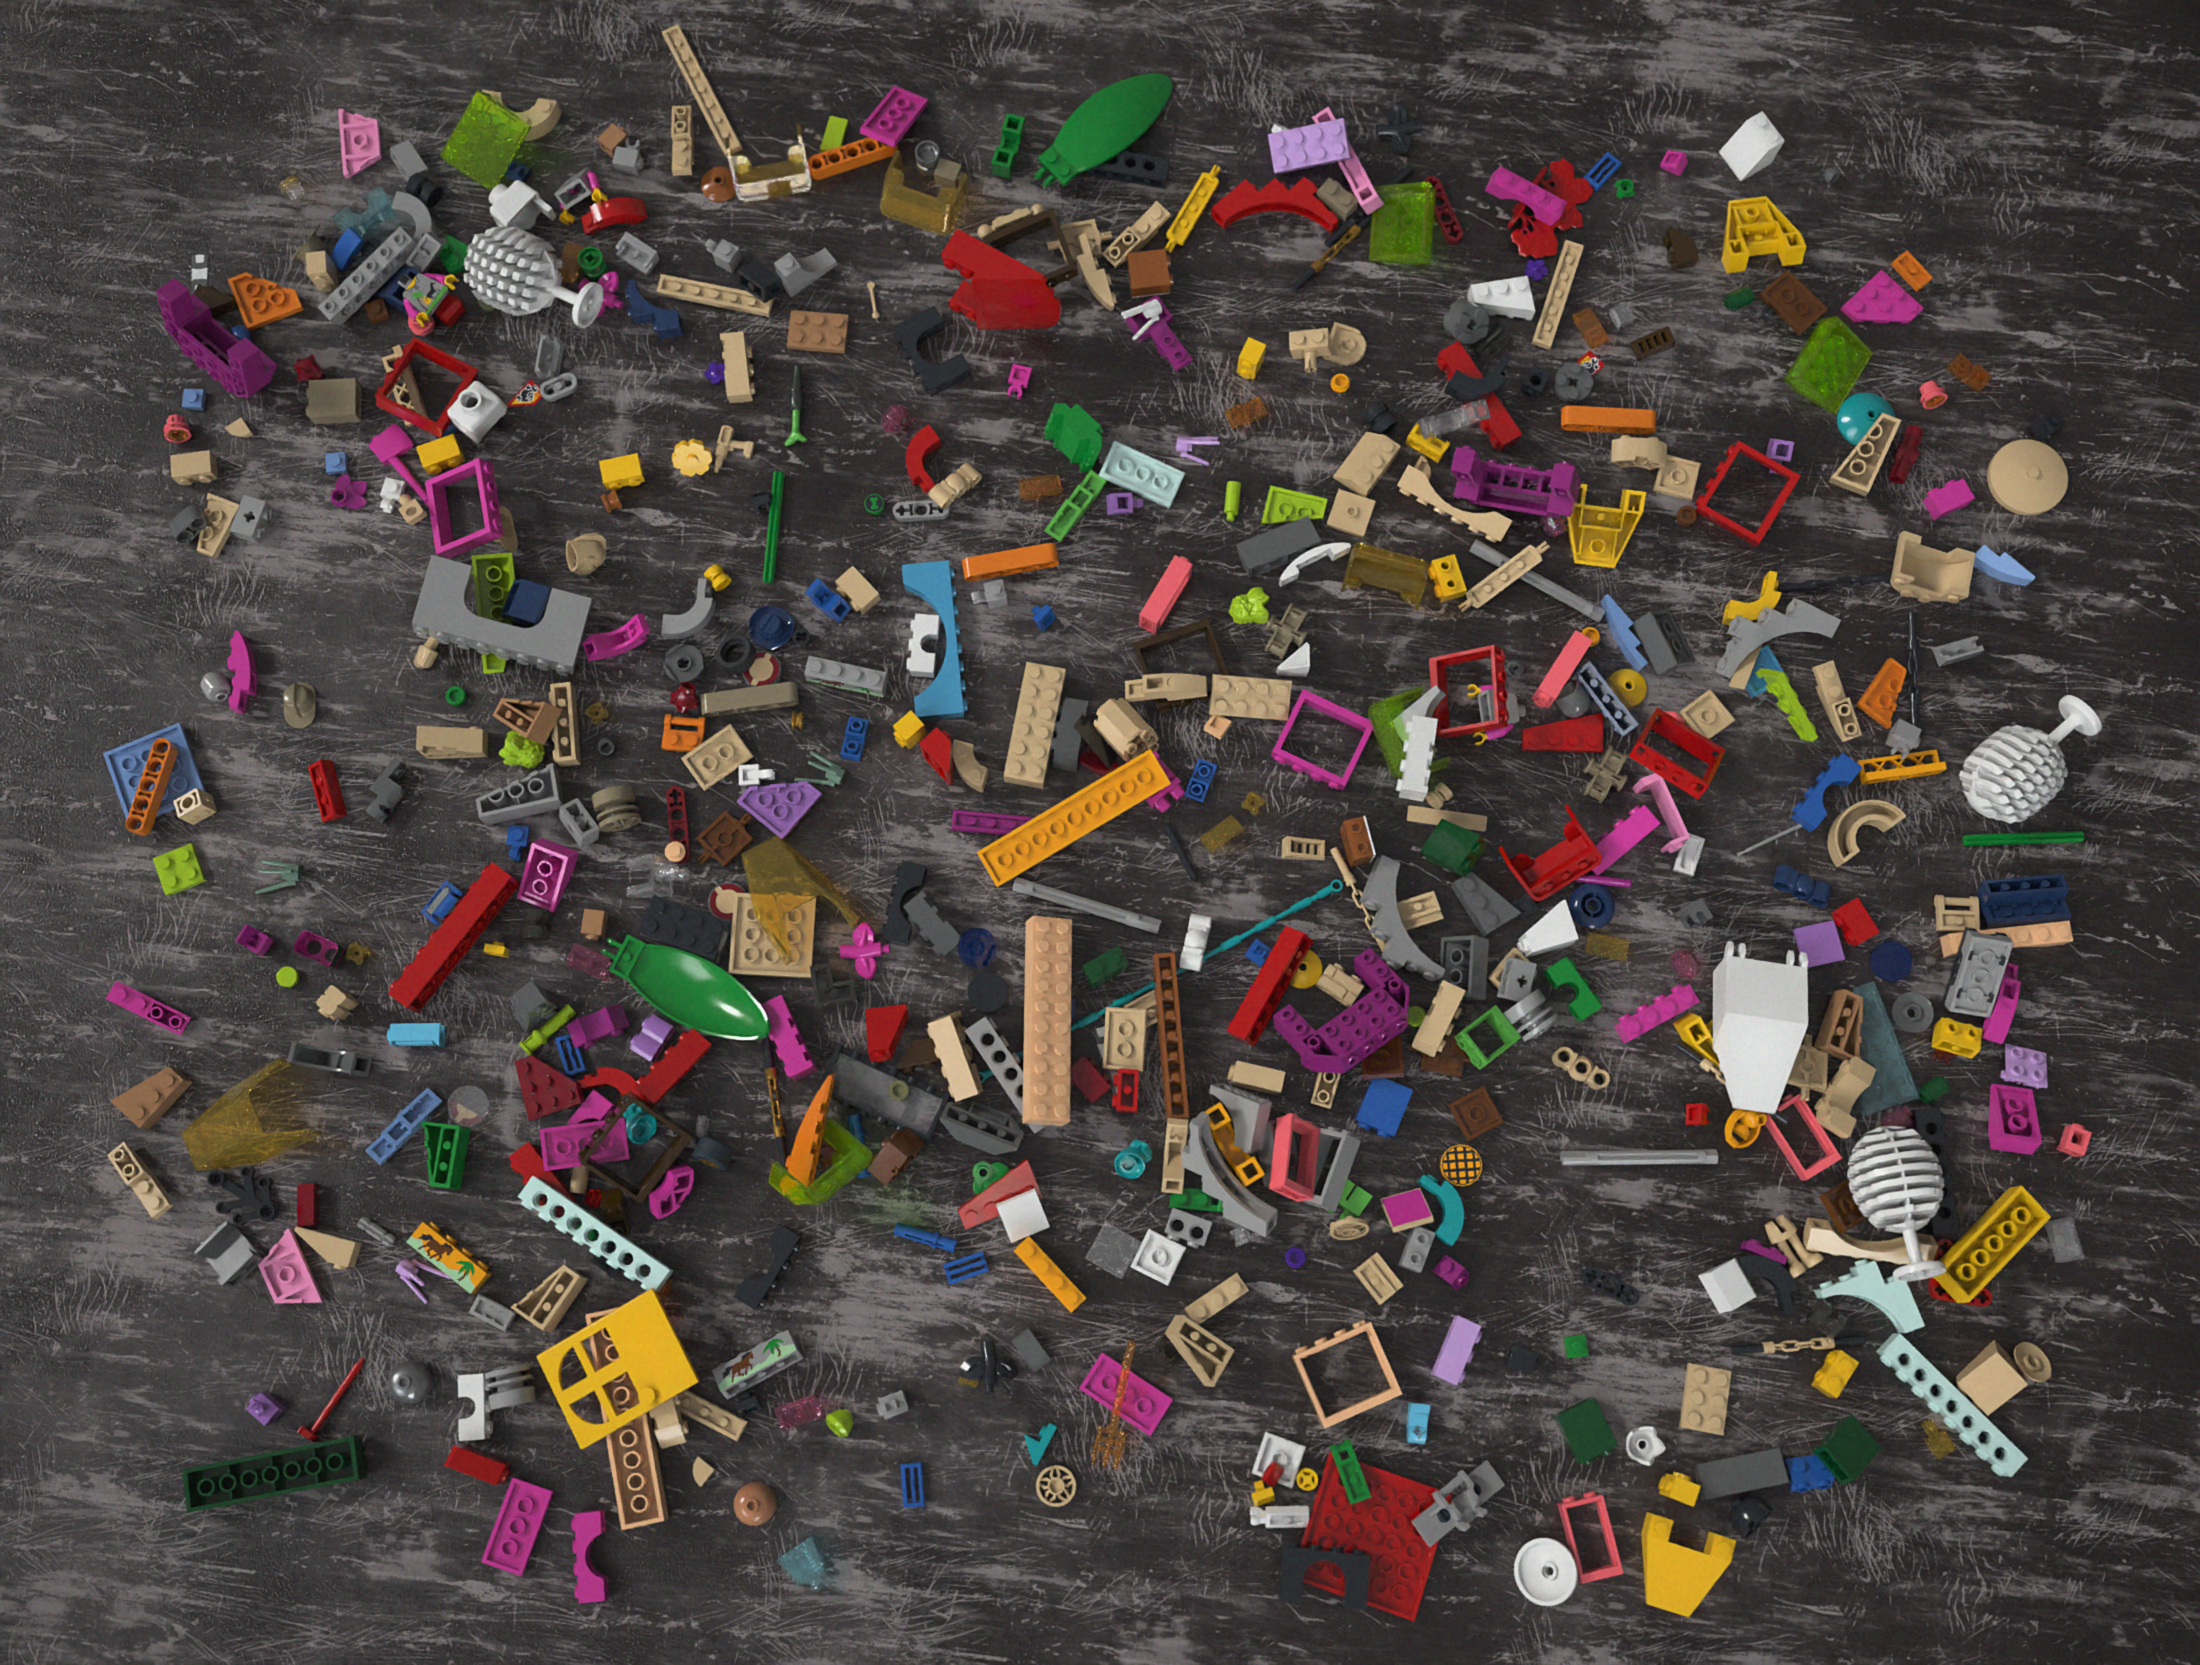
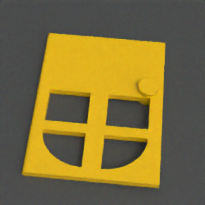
M654 1288L537 1355V1359L581 1450L700 1382ZM606 1328L620 1358L597 1371L583 1341ZM574 1347L588 1377L564 1390L561 1381V1367L566 1354ZM628 1372L641 1403L618 1416L604 1385ZM595 1391L609 1421L603 1424L588 1422L577 1414L571 1404Z

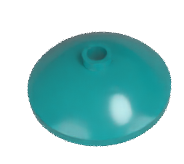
M1858 393L1846 399L1839 408L1837 425L1842 436L1849 443L1857 446L1882 413L1895 418L1896 416L1891 405L1882 397L1872 393Z

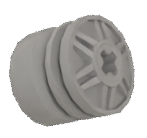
M1539 988L1503 1013L1511 1024L1521 1021L1522 1025L1517 1029L1518 1033L1525 1028L1527 1029L1528 1033L1522 1037L1524 1042L1538 1037L1552 1027L1556 1019L1560 1017L1557 1013L1551 1017L1546 1015V1013L1553 1009L1552 1006L1545 1009L1540 1007L1546 1001V998Z
M510 1364L497 1367L491 1372L485 1373V1379L496 1378V1382L486 1384L487 1388H497L498 1392L488 1396L491 1410L536 1400L534 1386L523 1385L524 1381L532 1378V1375L522 1376L521 1373L530 1370V1364Z

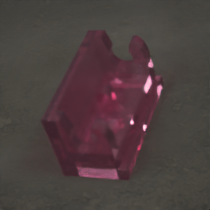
M573 943L566 962L568 963L567 966L606 982L610 973L608 969L613 959Z
M817 1394L774 1408L780 1429L782 1430L824 1417Z

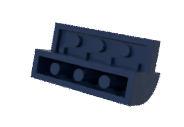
M2063 874L1982 880L1977 895L1979 899V914L1985 917L1988 927L2069 921L2072 915L2065 901L2069 887Z

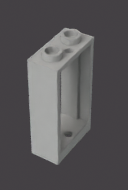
M1328 1126V1129L1320 1128L1314 1191L1333 1139L1341 1141L1321 1196L1314 1195L1313 1199L1301 1202L1322 1209L1336 1211L1361 1142L1353 1137L1354 1133L1347 1130L1340 1132V1130Z

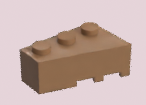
M501 698L492 716L524 737L544 745L563 709L546 702L540 703Z
M1846 989L1833 991L1814 1048L1827 1052L1829 1055L1843 1061H1849L1855 1056L1861 1059L1860 1043H1862V1036H1860V1024L1863 1022V997Z
M167 1067L112 1099L110 1102L139 1128L150 1130L193 1082L179 1069Z

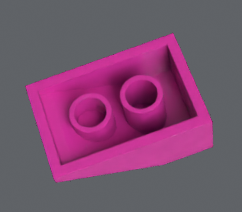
M545 838L533 842L517 898L550 912H555L574 871L579 852Z
M1991 1084L1988 1123L1991 1149L2032 1155L2042 1143L2032 1089Z

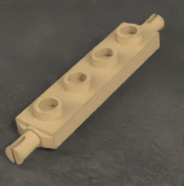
M1546 541L1536 548L1529 545L1467 591V600L1458 605L1459 608H1462L1461 611L1464 612L1471 606L1478 609L1542 561L1540 554L1550 548L1549 545L1545 546L1547 544Z

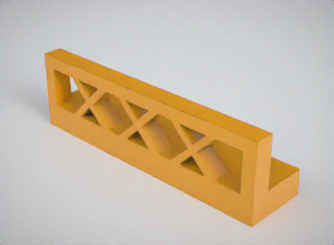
M1937 749L1909 753L1903 760L1901 759V754L1857 761V764L1863 767L1859 771L1862 785L1940 774L1947 770L1945 762H1939ZM1932 755L1933 763L1924 764L1921 762L1924 756ZM1905 759H1910L1916 763L1910 767L1901 765ZM1889 761L1896 767L1895 769L1885 770L1882 766L1885 762ZM1870 764L1876 768V771L1865 773L1864 765Z

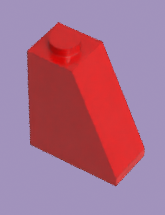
M907 1005L865 1009L870 1061L883 1062L892 1059L909 1019Z
M467 1443L453 1445L444 1464L448 1468L493 1485L505 1482L510 1474V1470H508L510 1463Z

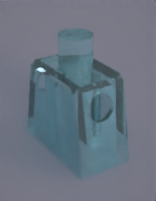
M815 1535L777 1559L778 1563L799 1587L809 1582L813 1591L816 1592L825 1586L819 1574L827 1569V1565Z

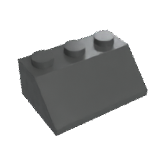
M1669 609L1650 611L1633 622L1634 633L1641 640L1643 650L1649 656L1652 668L1658 675L1668 674L1695 662Z
M1476 935L1441 937L1440 966L1445 969L1443 977L1439 979L1438 990L1444 980L1466 990L1462 1000H1486L1489 939Z
M1277 1120L1268 1121L1263 1150H1257L1259 1164L1265 1174L1262 1177L1264 1187H1269ZM1292 1131L1288 1179L1296 1182L1301 1138L1300 1134Z

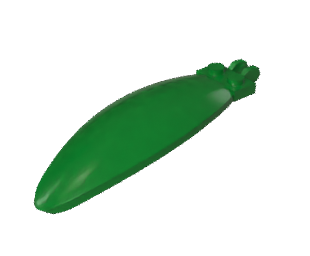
M1143 74L1116 82L1092 95L1068 118L1057 135L1053 146L1051 145L1038 157V161L1043 167L1036 172L1034 177L1039 180L1049 172L1051 175L1043 182L1045 188H1048L1056 180L1065 187L1079 173L1092 169L1125 150L1160 115L1170 99L1173 88L1172 80L1163 74Z
M627 934L622 944L608 937V944L620 948L616 955L607 949H602L600 952L613 959L608 971L628 980L631 986L653 1007L686 1027L694 1028L696 1031L709 1035L737 1040H757L766 1037L770 1033L771 1024L769 1017L756 998L732 975L702 957L671 947L646 944Z

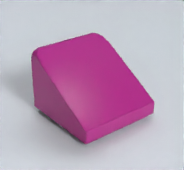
M1668 150L1660 167L1681 176L1688 163L1685 152Z

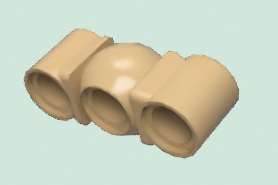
M966 462L956 470V473L950 474L941 483L935 485L930 490L928 496L941 509H945L954 502L955 498L961 497L966 490L968 491L977 485L982 475L969 462Z
M1568 1047L1559 1048L1553 1053V1063L1558 1067H1562L1564 1071L1568 1070L1569 1075L1574 1080L1584 1081L1583 1083L1588 1084L1595 1090H1599L1609 1084V1074L1605 1070L1599 1069L1598 1066H1594L1588 1057L1578 1055ZM1560 1052H1564L1567 1055V1062H1562L1559 1059ZM1578 1063L1584 1065V1074L1577 1071L1576 1066ZM1596 1074L1600 1075L1603 1079L1601 1085L1597 1084L1594 1080Z

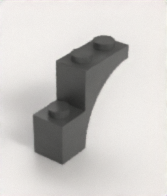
M292 1042L287 1062L320 1070L368 1077L373 1057Z

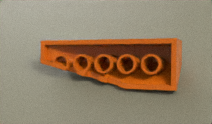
M833 1073L828 1075L815 1095L797 1133L792 1153L787 1156L785 1167H788L787 1176H783L781 1187L784 1188L783 1194L801 1202H805L812 1193L836 1076Z

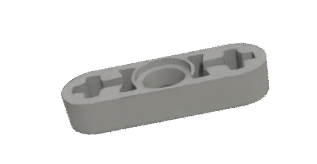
M933 500L898 502L893 507V514L895 519L900 522L941 520L949 516L950 507L945 508L943 513H939L937 510L939 506ZM924 506L927 508V512L924 515H918L916 509ZM930 506L933 508V514H931ZM910 507H913L912 516L910 512H904V515L900 516V508H904V511H911Z

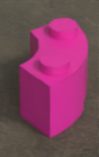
M684 1163L669 1167L665 1172L662 1183L648 1194L650 1212L657 1219L672 1214L681 1206L680 1204L686 1195H689L694 1179V1170Z

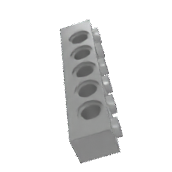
M399 227L318 306L320 311L331 322L339 327L342 326L405 264L418 242L402 227Z
M984 1017L966 1029L965 1033L1023 1117V1097L1017 1094L1018 1087L1023 1085V1071L1018 1065L1021 1061L1014 1052L1010 1054L1006 1048L1009 1044L1004 1036L1001 1035L999 1037L995 1032L997 1026L991 1018L987 1020ZM991 1034L994 1037L993 1044L990 1046L983 1044V1035ZM996 1051H1003L1006 1058L1002 1063L994 1060ZM1008 1068H1014L1017 1071V1077L1014 1080L1006 1078L1005 1072ZM1028 1124L1034 1134L1047 1126Z

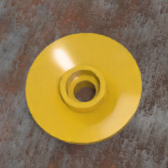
M1621 669L1610 676L1609 679L1631 707L1638 705L1645 698L1647 692L1646 682L1638 672L1632 669ZM1629 683L1632 688L1627 689L1625 684Z
M1308 950L1301 963L1306 966V970L1301 971L1298 968L1290 982V985L1295 988L1306 989L1312 987L1321 977L1322 963L1319 957L1311 950Z

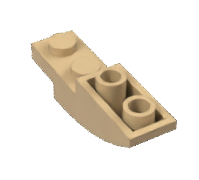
M691 105L672 106L673 176L692 175V165H694Z
M1156 201L1131 228L1128 226L1102 255L1115 268L1127 260V253L1138 252L1158 233V229L1171 216L1170 213Z
M1086 233L1079 235L1078 241L1082 252L1081 255L1076 257L1079 271L1095 298L1109 311H1112L1117 301L1115 293L1111 292L1109 285H1112L1109 273L1106 274L1104 269L1096 270L1099 268L1097 258L1092 256L1091 250H1094L1092 240L1087 238Z
M1828 661L1812 667L1818 684L1816 686L1817 693L1832 726L1842 742L1861 736L1862 733L1850 698L1845 696L1834 661Z
M1162 673L1143 675V679L1125 681V699L1127 702L1167 698L1168 701L1207 696L1206 676Z
M1318 1072L1310 1103L1330 1109L1340 1073Z
M126 1142L121 1143L107 1155L127 1186L132 1187L153 1219L157 1220L173 1206L166 1196L167 1191Z

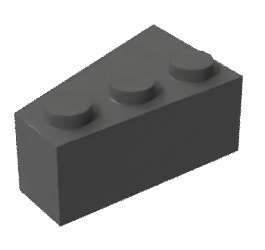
M1472 872L1468 873L1466 877L1456 880L1451 885L1454 893L1483 937L1521 914L1519 910Z

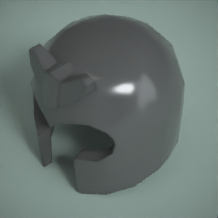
M1578 680L1576 681V687L1572 682H1569L1555 699L1561 712L1570 718L1580 717L1588 711L1590 705L1595 704Z

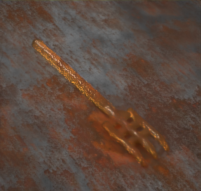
M1129 1340L1127 1343L1110 1424L1106 1427L1098 1426L1091 1465H1094L1098 1451L1104 1452L1103 1468L1107 1464L1109 1454L1116 1455L1114 1470H1117L1126 1432L1119 1431L1117 1423L1136 1342L1133 1340ZM1102 1432L1107 1433L1108 1438L1102 1437ZM1113 1436H1120L1119 1441L1114 1440ZM1100 1442L1106 1443V1447L1099 1446ZM1111 1445L1118 1446L1117 1450L1111 1449Z

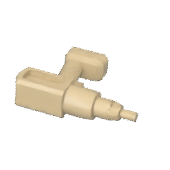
M728 425L721 427L715 453L716 468L714 471L718 473L719 468L722 466L723 460L726 459L728 451L733 452L734 448L744 449L743 455L747 459H751L755 443L733 440L735 432Z

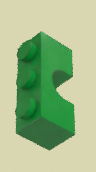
M1006 113L1002 126L1000 146H996L991 162L993 175L1011 178L1026 129L1025 117Z
M1564 957L1546 969L1543 974L1554 989L1564 984L1574 989L1575 999L1566 1007L1579 1023L1602 1008L1601 1000L1596 993H1592L1588 988L1589 983L1586 978L1578 974L1576 971L1577 966L1573 960H1568L1567 957Z

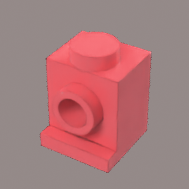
M2076 1123L2065 1126L2060 1144L2056 1150L2074 1157L2085 1156L2092 1132L2086 1131L2084 1126Z

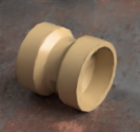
M1439 782L1433 791H1429L1426 794L1425 799L1433 808L1439 810L1443 807L1445 801H1449L1453 797V793L1445 784Z

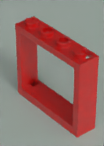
M413 337L410 343L405 344L401 358H396L393 371L386 374L384 385L378 387L377 393L374 396L376 397V406L442 438L452 422L448 416V409L455 403L462 391L466 390L474 381H477L478 369ZM415 354L464 378L437 423L388 399Z
M1738 441L1735 446L1731 444L1725 453L1728 456L1726 461H1721L1715 471L1718 474L1715 479L1710 478L1705 488L1708 490L1705 495L1701 494L1695 503L1697 505L1696 512L1750 544L1757 546L1801 476ZM1738 452L1788 479L1755 534L1706 506Z
M1490 645L1429 658L1431 689L1437 685L1446 694L1437 705L1432 718L1438 719L1435 736L1446 739L1508 727L1509 712L1506 705L1508 694L1505 689L1507 676L1504 670L1505 653L1502 648ZM1491 657L1495 720L1449 728L1446 667Z
M1657 707L1646 722L1629 757L1699 800L1709 787L1726 749ZM1659 716V717H1661L1662 719H1661L1660 721H1658V720L1656 719V717ZM1650 730L1656 731L1709 764L1702 779L1646 745L1644 741ZM1716 751L1719 755L1715 756L1712 753Z

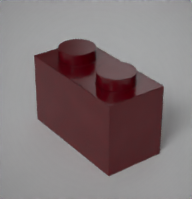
M1083 1056L1070 1067V1080L1093 1105L1111 1089L1109 1085L1111 1081L1104 1073L1101 1075L1096 1070L1098 1066L1090 1057L1086 1059Z

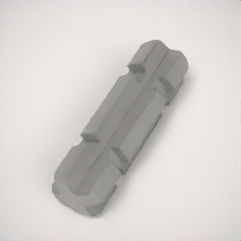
M362 1217L357 1223L359 1228L366 1230L368 1234L382 1241L386 1246L394 1244L396 1237L391 1233H387L388 1231L376 1223H371V1220L367 1217Z

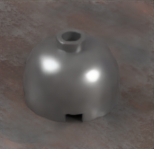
M414 1360L405 1361L397 1365L388 1378L389 1392L396 1400L402 1403L412 1404L428 1396L433 1385V1376L428 1366Z

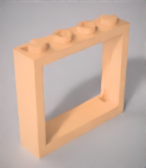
M1364 1320L1353 1324L1354 1329L1347 1332L1345 1328L1333 1333L1334 1338L1329 1340L1326 1337L1315 1341V1346L1309 1349L1307 1345L1296 1349V1354L1292 1356L1323 1428L1330 1427L1402 1395L1371 1322L1365 1323ZM1366 1331L1390 1389L1329 1416H1325L1301 1359Z

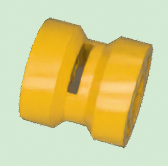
M719 563L712 565L704 573L705 578L712 582V587L715 591L726 588L731 582L730 576L723 572V567Z

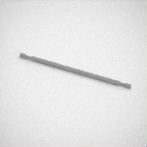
M1795 825L1781 833H1778L1762 842H1759L1745 849L1742 852H1738L1737 855L1739 857L1746 852H1750L1779 837H1782L1796 829L1801 828L1802 825Z

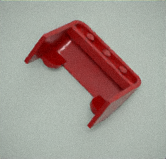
M1568 804L1564 807L1572 820L1563 828V833L1567 839L1532 860L1525 853L1510 858L1502 846L1498 848L1509 869L1529 896L1535 901L1546 899L1597 867L1602 861L1601 853Z

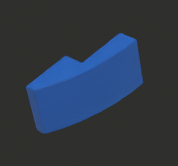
M349 227L341 236L330 257L341 272L348 271L352 257L359 254L364 241L352 227Z
M849 717L840 753L841 758L860 762L869 720Z
M1198 758L1184 796L1203 803L1217 765Z

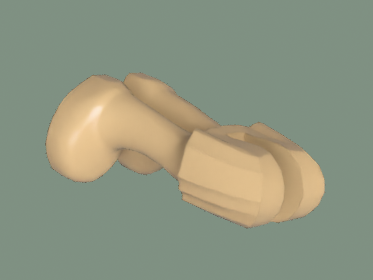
M429 637L424 645L419 646L414 658V665L417 668H429L432 666L438 655V652L435 651L439 644L436 638Z
M1783 1214L1775 1218L1783 1233L1780 1232L1772 1221L1764 1225L1771 1244H1777L1783 1255L1788 1257V1272L1792 1278L1797 1277L1805 1272L1807 1268L1816 1265L1824 1259L1820 1253H1810L1806 1250L1796 1234V1226ZM1786 1239L1791 1243L1793 1248L1796 1250L1802 1263H1800L1796 1259L1791 1249L1789 1248Z

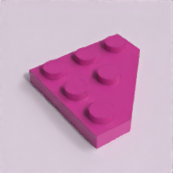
M1881 270L1845 303L1840 310L1853 322L1874 321V323L1901 322V324H1909L1924 308Z

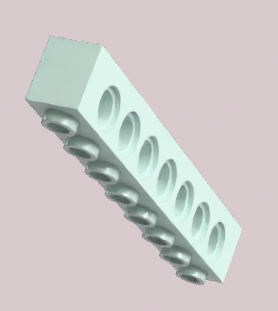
M532 1176L518 1196L523 1200L521 1202L523 1206L529 1210L535 1208L540 1212L538 1214L539 1217L547 1222L550 1220L555 1222V1228L564 1234L568 1231L574 1235L572 1239L583 1246L585 1243L590 1246L589 1251L597 1257L601 1255L608 1259L606 1263L613 1268H622L625 1271L624 1275L632 1281L637 1279L642 1282L641 1287L646 1291L654 1288L656 1292H659L674 1271L539 1177ZM545 1194L548 1201L546 1205L541 1206L539 1198ZM563 1206L565 1213L561 1218H558L556 1210L558 1207ZM576 1218H580L582 1225L576 1230L573 1227V1222ZM596 1229L599 1232V1238L596 1241H592L590 1233ZM611 1241L616 1244V1250L613 1253H609L607 1250V1245ZM628 1253L633 1255V1262L630 1265H626L624 1262V1257ZM645 1265H648L651 1269L647 1277H644L641 1273V1269Z
M1893 1333L1876 1351L1881 1356L1880 1360L1888 1367L1892 1366L1897 1371L1895 1374L1903 1382L1907 1381L1912 1386L1911 1390L1918 1397H1923L1928 1402L1927 1406L1933 1412H1939L1944 1417L1943 1421L1951 1429L1955 1428L1960 1433L1959 1437L1968 1445L1971 1444L1976 1449L1975 1453L1981 1459L1987 1460L1992 1464L1991 1469L1996 1474L2012 1477L2028 1458L1900 1333ZM1901 1354L1906 1357L1904 1365L1899 1362ZM1918 1369L1922 1374L1919 1381L1915 1378V1372ZM1933 1385L1937 1387V1394L1935 1396L1931 1393ZM1949 1401L1953 1403L1952 1411H1949L1947 1409V1403ZM1965 1416H1967L1969 1419V1425L1967 1427L1963 1425V1419ZM1981 1432L1985 1434V1440L1983 1443H1981L1979 1440V1434ZM1997 1448H2000L2001 1450V1456L1999 1458L1995 1456V1450Z

